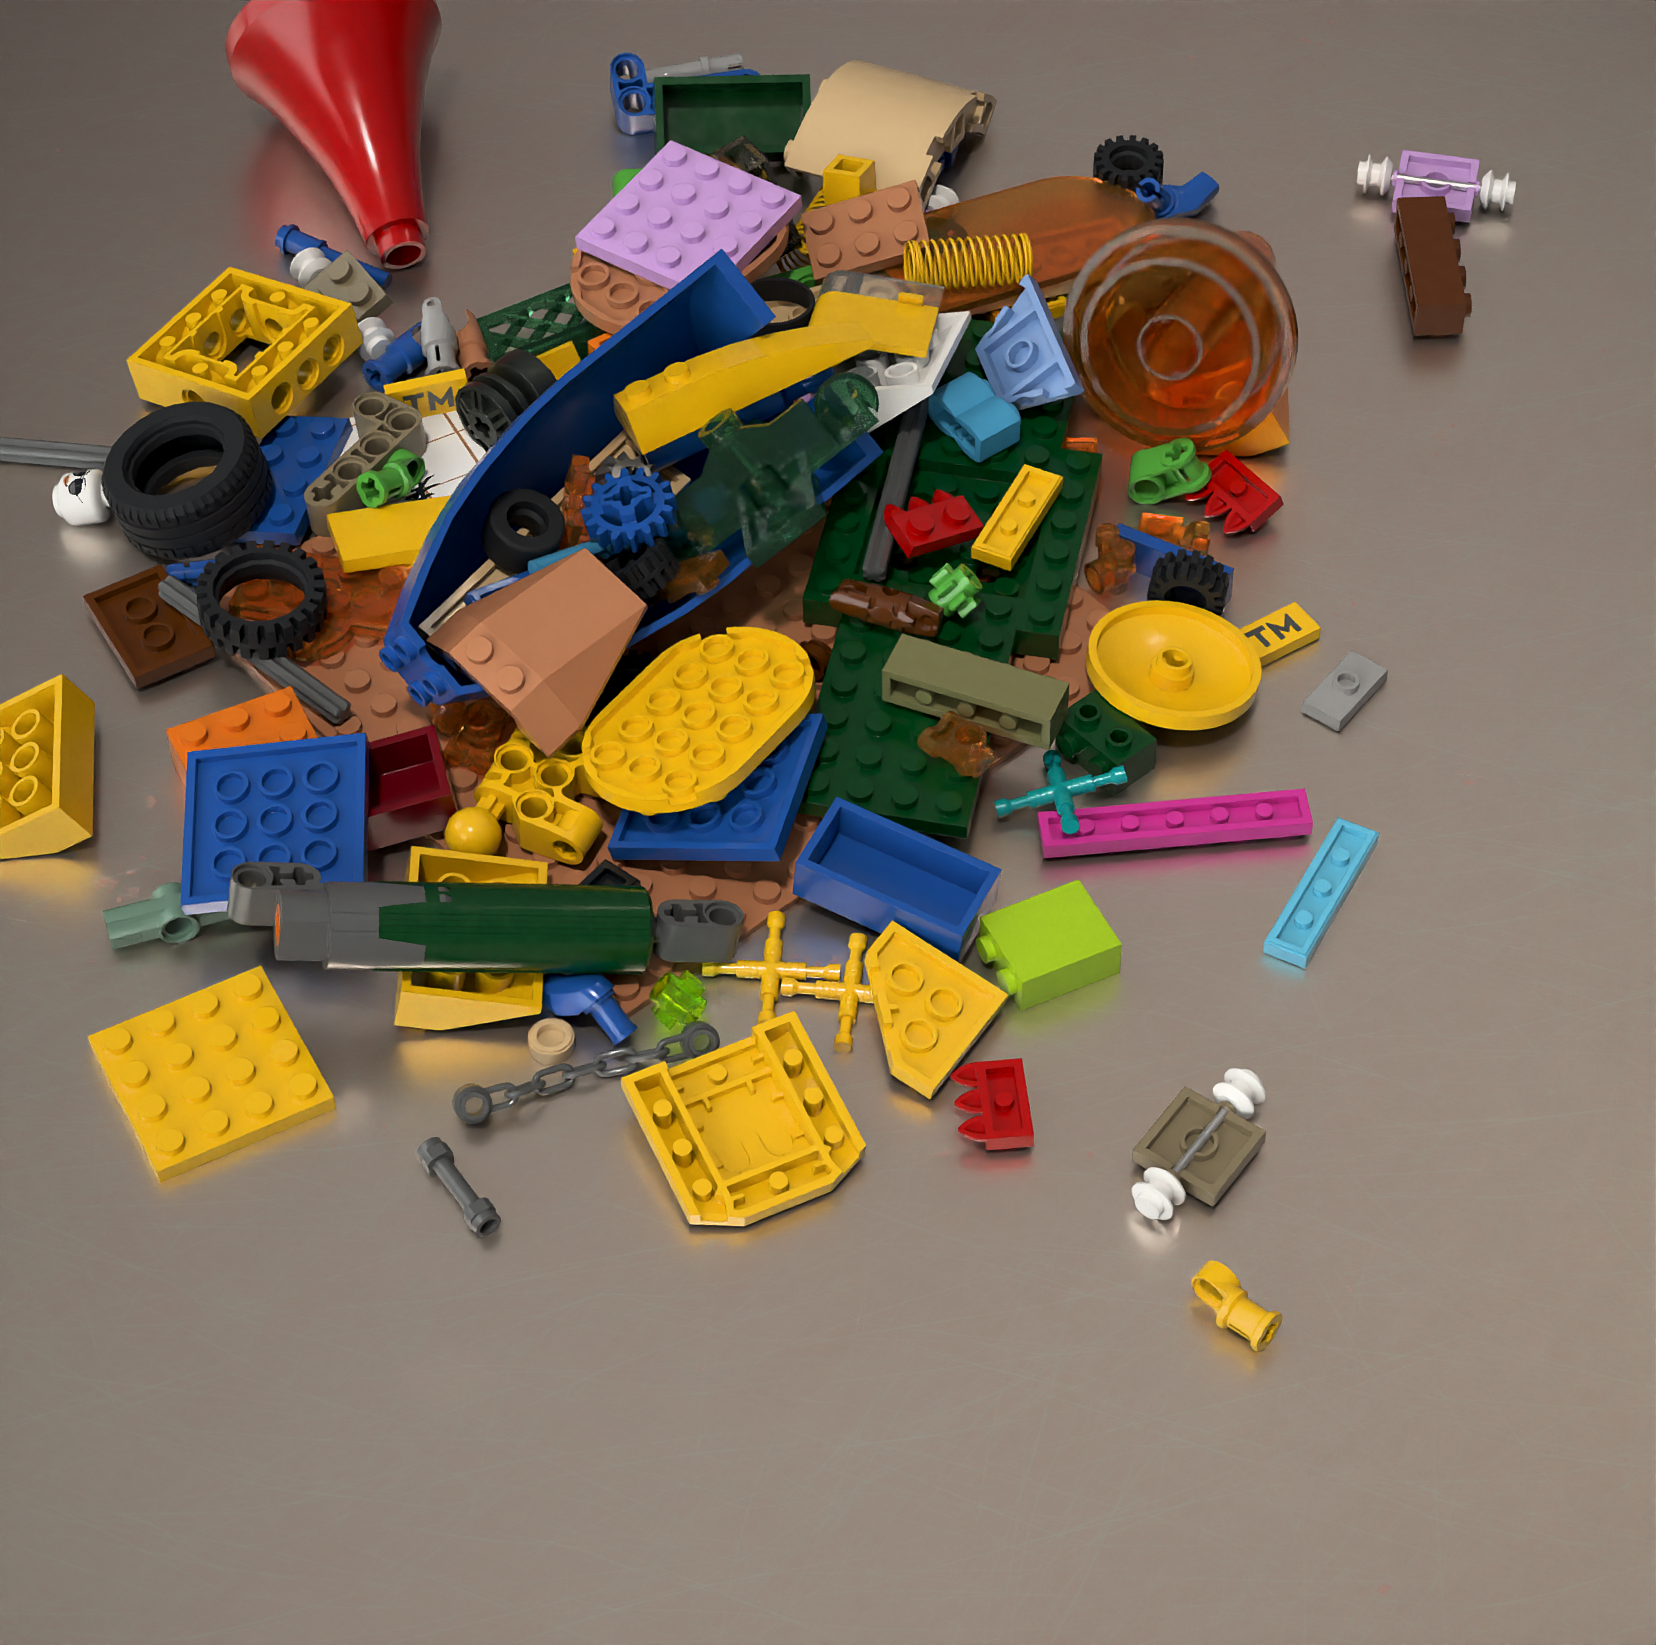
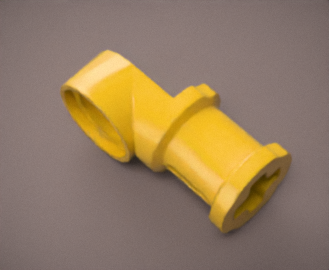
M1207 1261L1191 1280L1193 1290L1202 1301L1219 1311L1216 1318L1217 1326L1222 1329L1231 1328L1251 1341L1250 1346L1255 1351L1264 1350L1275 1337L1282 1323V1314L1276 1310L1269 1312L1250 1300L1248 1292L1241 1288V1283L1237 1276L1228 1267L1218 1261Z

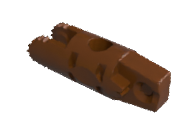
M849 578L847 580L844 579L839 584L838 589L833 591L828 599L831 608L840 613L843 612L845 615L902 633L935 637L940 631L944 614L943 607L916 595L875 583L869 584L859 580H850Z

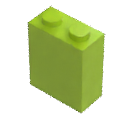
M1079 879L980 917V936L976 938V948L979 956L985 964L991 963L996 971L1000 989L1007 993L1008 996H1012L1021 1011L1120 973L1122 943Z

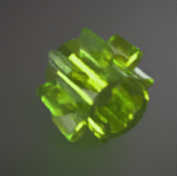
M685 970L679 978L672 972L664 974L656 982L649 994V999L655 1003L651 1008V1011L654 1013L653 1017L669 1030L673 1028L676 1022L685 1027L687 1024L697 1021L707 1005V1000L701 996L706 990L702 987L703 983L688 970Z

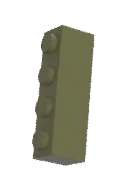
M902 634L882 669V700L1050 750L1068 714L1069 683L1051 676H1044L1017 668L1010 664L973 655L970 652L939 645L926 639Z

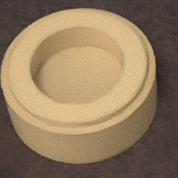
M546 1018L535 1023L528 1033V1046L531 1056L537 1062L545 1065H557L567 1061L573 1055L576 1047L572 1026L559 1018Z

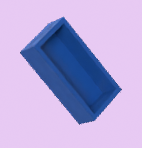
M836 797L795 862L792 894L879 933H882L893 920L960 963L980 930V917L990 913L997 901L1002 869Z

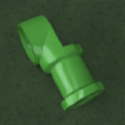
M405 448L395 451L388 462L382 467V470H369L358 476L356 490L361 501L367 507L377 508L385 504L387 499H400L410 494L412 488L420 483L424 476L425 461L422 457Z

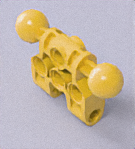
M583 726L551 759L541 752L516 727L509 741L495 751L493 764L485 774L482 782L477 786L474 792L477 805L460 809L448 819L444 832L445 843L448 849L451 851L494 855L502 838L501 827L498 823V820L501 819L512 824V829L520 847L571 865L581 863L603 828L602 819L595 811L575 801V796L580 793L602 798L591 787L583 765L581 746L588 727Z

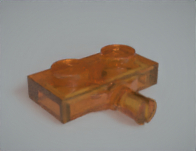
M573 454L564 482L562 514L565 518V534L558 548L560 550L578 545L580 536H588L581 510L585 508L583 497L593 495L591 485L595 483V476L589 475L591 474L589 469L590 457Z

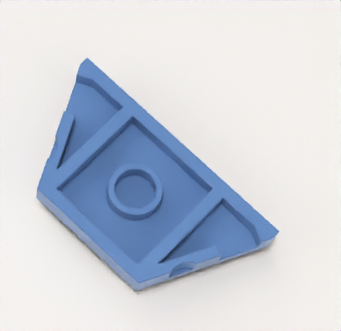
M1027 274L1019 283L1024 290L1011 309L1005 305L995 318L993 327L985 333L975 348L987 379L994 389L995 396L1000 397L1007 403L1013 404L1017 410L1079 395L1085 391L1038 282Z

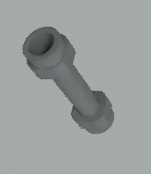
M432 1137L424 1141L417 1150V1157L422 1162L424 1169L430 1176H439L464 1209V1222L472 1232H475L478 1237L492 1234L501 1223V1218L488 1198H479L455 1167L453 1152L439 1137Z

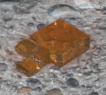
M1142 512L1137 529L1141 532L1192 552L1193 550L1201 551L1200 555L1202 556L1208 554L1211 539H1208L1211 524L1208 522L1193 521L1184 527V518Z

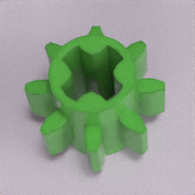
M946 563L929 580L934 586L928 592L929 598L932 603L944 608V615L947 617H951L957 611L962 618H965L981 602V599L976 594L983 589L982 584L977 576L964 564H960L954 570L949 563Z

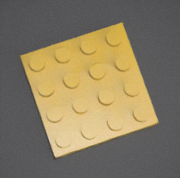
M261 965L87 1036L90 1048L160 1183L336 1109L335 1098Z

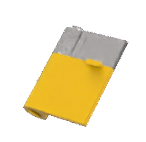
M836 270L829 273L823 280L808 327L858 322L873 339L875 346L870 348L871 350L926 358L945 286Z

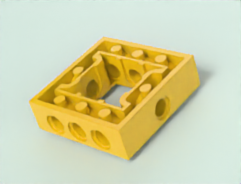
M229 266L126 361L140 399L164 407L191 401L210 402L221 405L241 415L250 426L254 436L262 439L364 342L351 303ZM247 337L270 344L263 352L259 351L255 355V360L240 374L235 363L228 360L221 362Z

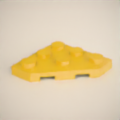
M892 920L867 950L864 962L891 1075L928 1099H931L1003 1008L1008 994Z

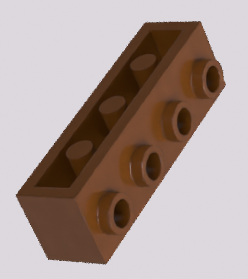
M1445 196L1397 198L1394 233L1414 336L1462 334L1465 317H1471L1472 299L1470 293H1464L1466 288L1465 266H1459L1458 264L1461 257V245L1459 239H1453L1455 234L1454 212H1448Z

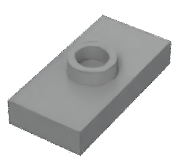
M1351 650L1303 701L1302 712L1339 732L1387 680L1388 669Z

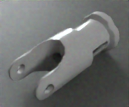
M437 297L427 298L422 304L423 318L420 331L422 354L428 362L425 376L444 373V370L448 372L461 369L456 364L455 355L458 352L456 331L450 324L448 316L443 313L441 300Z

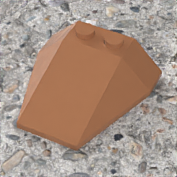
M583 548L459 609L426 642L457 672L462 669L514 718L519 731L551 759L583 728L648 607L643 600L586 548Z

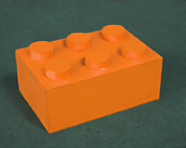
M291 686L166 729L172 762L185 790L187 752L318 738Z

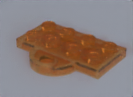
M306 552L307 558L312 556L317 561V566L321 567L327 590V618L324 620L323 629L321 632H316V638L310 644L307 642L303 643V649L297 652L287 647L286 657L298 661L326 659L342 651L350 643L353 636L384 641L402 587L411 568L388 566L344 573L338 557ZM255 579L237 586L229 603L230 614L234 617L248 620H272L287 615L298 607L305 598L303 591L288 582L276 579Z

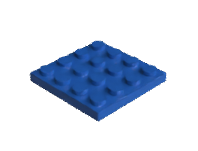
M807 714L801 723L758 767L720 801L709 802L684 811L659 813L653 816H645L640 812L622 809L607 847L612 858L618 860L780 862L828 728L824 715Z
M366 733L187 752L180 906L184 914L192 915L227 911L231 871L236 865L244 862L304 863L313 866L319 871L321 875L320 883H325L326 881L367 882L370 742Z

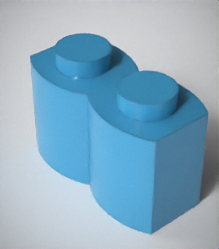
M967 372L935 389L934 393L929 396L928 414L932 421L942 432L954 438L959 447L976 462H982L1020 440L1021 416L1017 408L1013 404L1007 403L1000 397L995 396L991 384L972 372Z

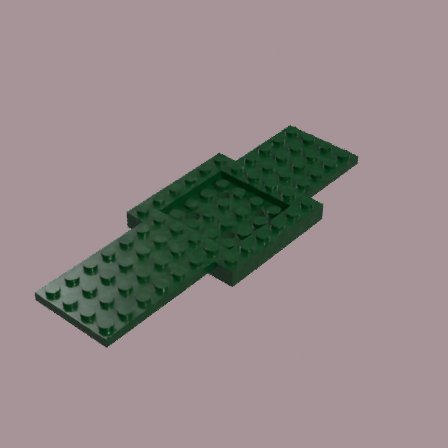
M971 319L936 389L967 372H972L981 379L988 381L975 348L995 322ZM1059 331L1077 374L1081 379L1082 364L1075 361L1068 343L1076 333ZM1076 395L1018 410L1021 416L1020 440L982 462H976L959 447L955 439L942 432L932 421L929 414L927 415L903 508L905 511H908L911 497H917L933 504L934 491L942 490L954 497L963 495L985 527L1024 464L1063 476L1062 490L1011 571L971 558V547L976 539L909 559L895 540L886 578L879 583L874 580H865L862 567L903 412L899 414L897 425L883 424L869 432L883 453L833 495L803 595V622L838 627V631L814 714L824 715L828 728L797 813L824 817L835 798L839 797L914 831L964 839L968 838L993 733L883 701L882 669L902 634L926 639L939 645L970 652L973 655L1006 664L1011 663L1013 653L1059 659L1102 473V454L1063 449ZM946 563H949L954 570L960 564H964L978 579L984 576L997 578L992 583L980 581L983 589L976 595L981 599V602L965 618H962L957 611L951 617L943 614L940 631L935 637L902 633L864 622L859 618L835 611L829 605L830 601L828 600L832 592L838 589L839 584L844 579L847 580L849 578L850 580H859L869 584L875 583L910 593L932 603L928 592L934 586L929 580ZM900 564H909L913 566L910 570L902 571L895 568L897 565Z

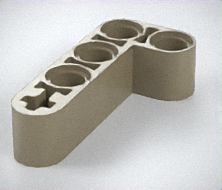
M377 391L366 392L356 397L352 408L359 440L312 482L304 492L310 526L315 534L331 537L327 527L326 514L367 507L361 501L356 490V482L359 475L369 470H382V467L388 462L391 455L402 448L420 457L425 454L427 443L422 416L417 409Z

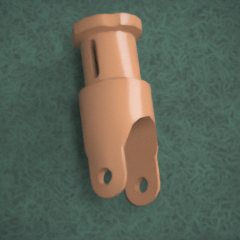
M467 309L465 310L468 317L467 325L456 332L458 352L455 355L456 364L461 369L464 368L467 383H470L477 375L487 372L493 362L487 359L488 347L475 315Z

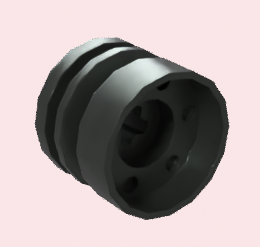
M514 349L490 365L487 372L477 375L473 378L472 382L458 390L455 397L456 411L470 437L487 452L511 423L555 383L557 379L540 359L527 351Z

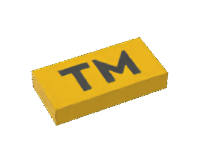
M463 368L383 385L384 394L414 407L424 418L456 411L455 397L457 392L468 383Z
M1293 602L1239 630L1245 634L1255 647L1260 658L1261 667L1319 639L1321 627L1296 602Z

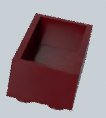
M434 724L370 742L368 851L445 830L448 819L458 811L445 755Z

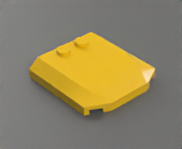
M795 1010L753 1026L751 1028V1036L671 1068H668L666 1062L663 1061L621 1078V1088L689 1224L747 1226L831 1192L865 1155L866 1144Z

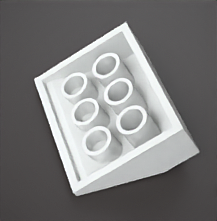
M970 311L938 314L926 358L868 349L840 362L834 368L832 388L868 433L934 393L972 319Z

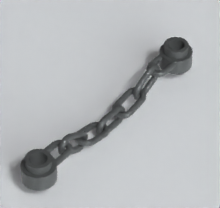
M694 1021L687 1024L681 1031V1034L660 1040L654 1049L636 1052L633 1048L622 1047L598 1054L592 1063L574 1068L569 1064L563 1063L542 1069L535 1073L532 1081L518 1086L509 1082L486 1088L474 1083L465 1084L458 1088L453 1096V1110L462 1121L469 1124H477L487 1119L490 1113L514 1106L520 1096L534 1091L540 1095L555 1093L571 1087L576 1078L596 1072L599 1076L611 1077L633 1071L639 1062L657 1058L661 1062L665 1061L666 1063H673L688 1058L694 1059L719 1049L720 1037L715 1028L708 1023ZM700 1034H707L709 1038L708 1046L703 1050H696L694 1047L695 1038ZM680 1042L683 1053L667 1056L670 1053V1049L664 1046ZM629 1054L626 1056L625 1061L631 1064L603 1070L607 1067V1063L602 1061L603 1059ZM565 1070L562 1072V1078L568 1079L566 1082L544 1088L546 1081L540 1079L541 1077ZM506 1090L504 1097L510 1100L493 1105L490 1094ZM472 1097H478L482 1101L480 1110L475 1113H469L465 1108L466 1102Z

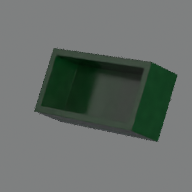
M810 74L654 77L652 95L655 155L672 140L716 160L723 159L740 162L784 161L785 147L789 140L795 139L798 129L811 105Z

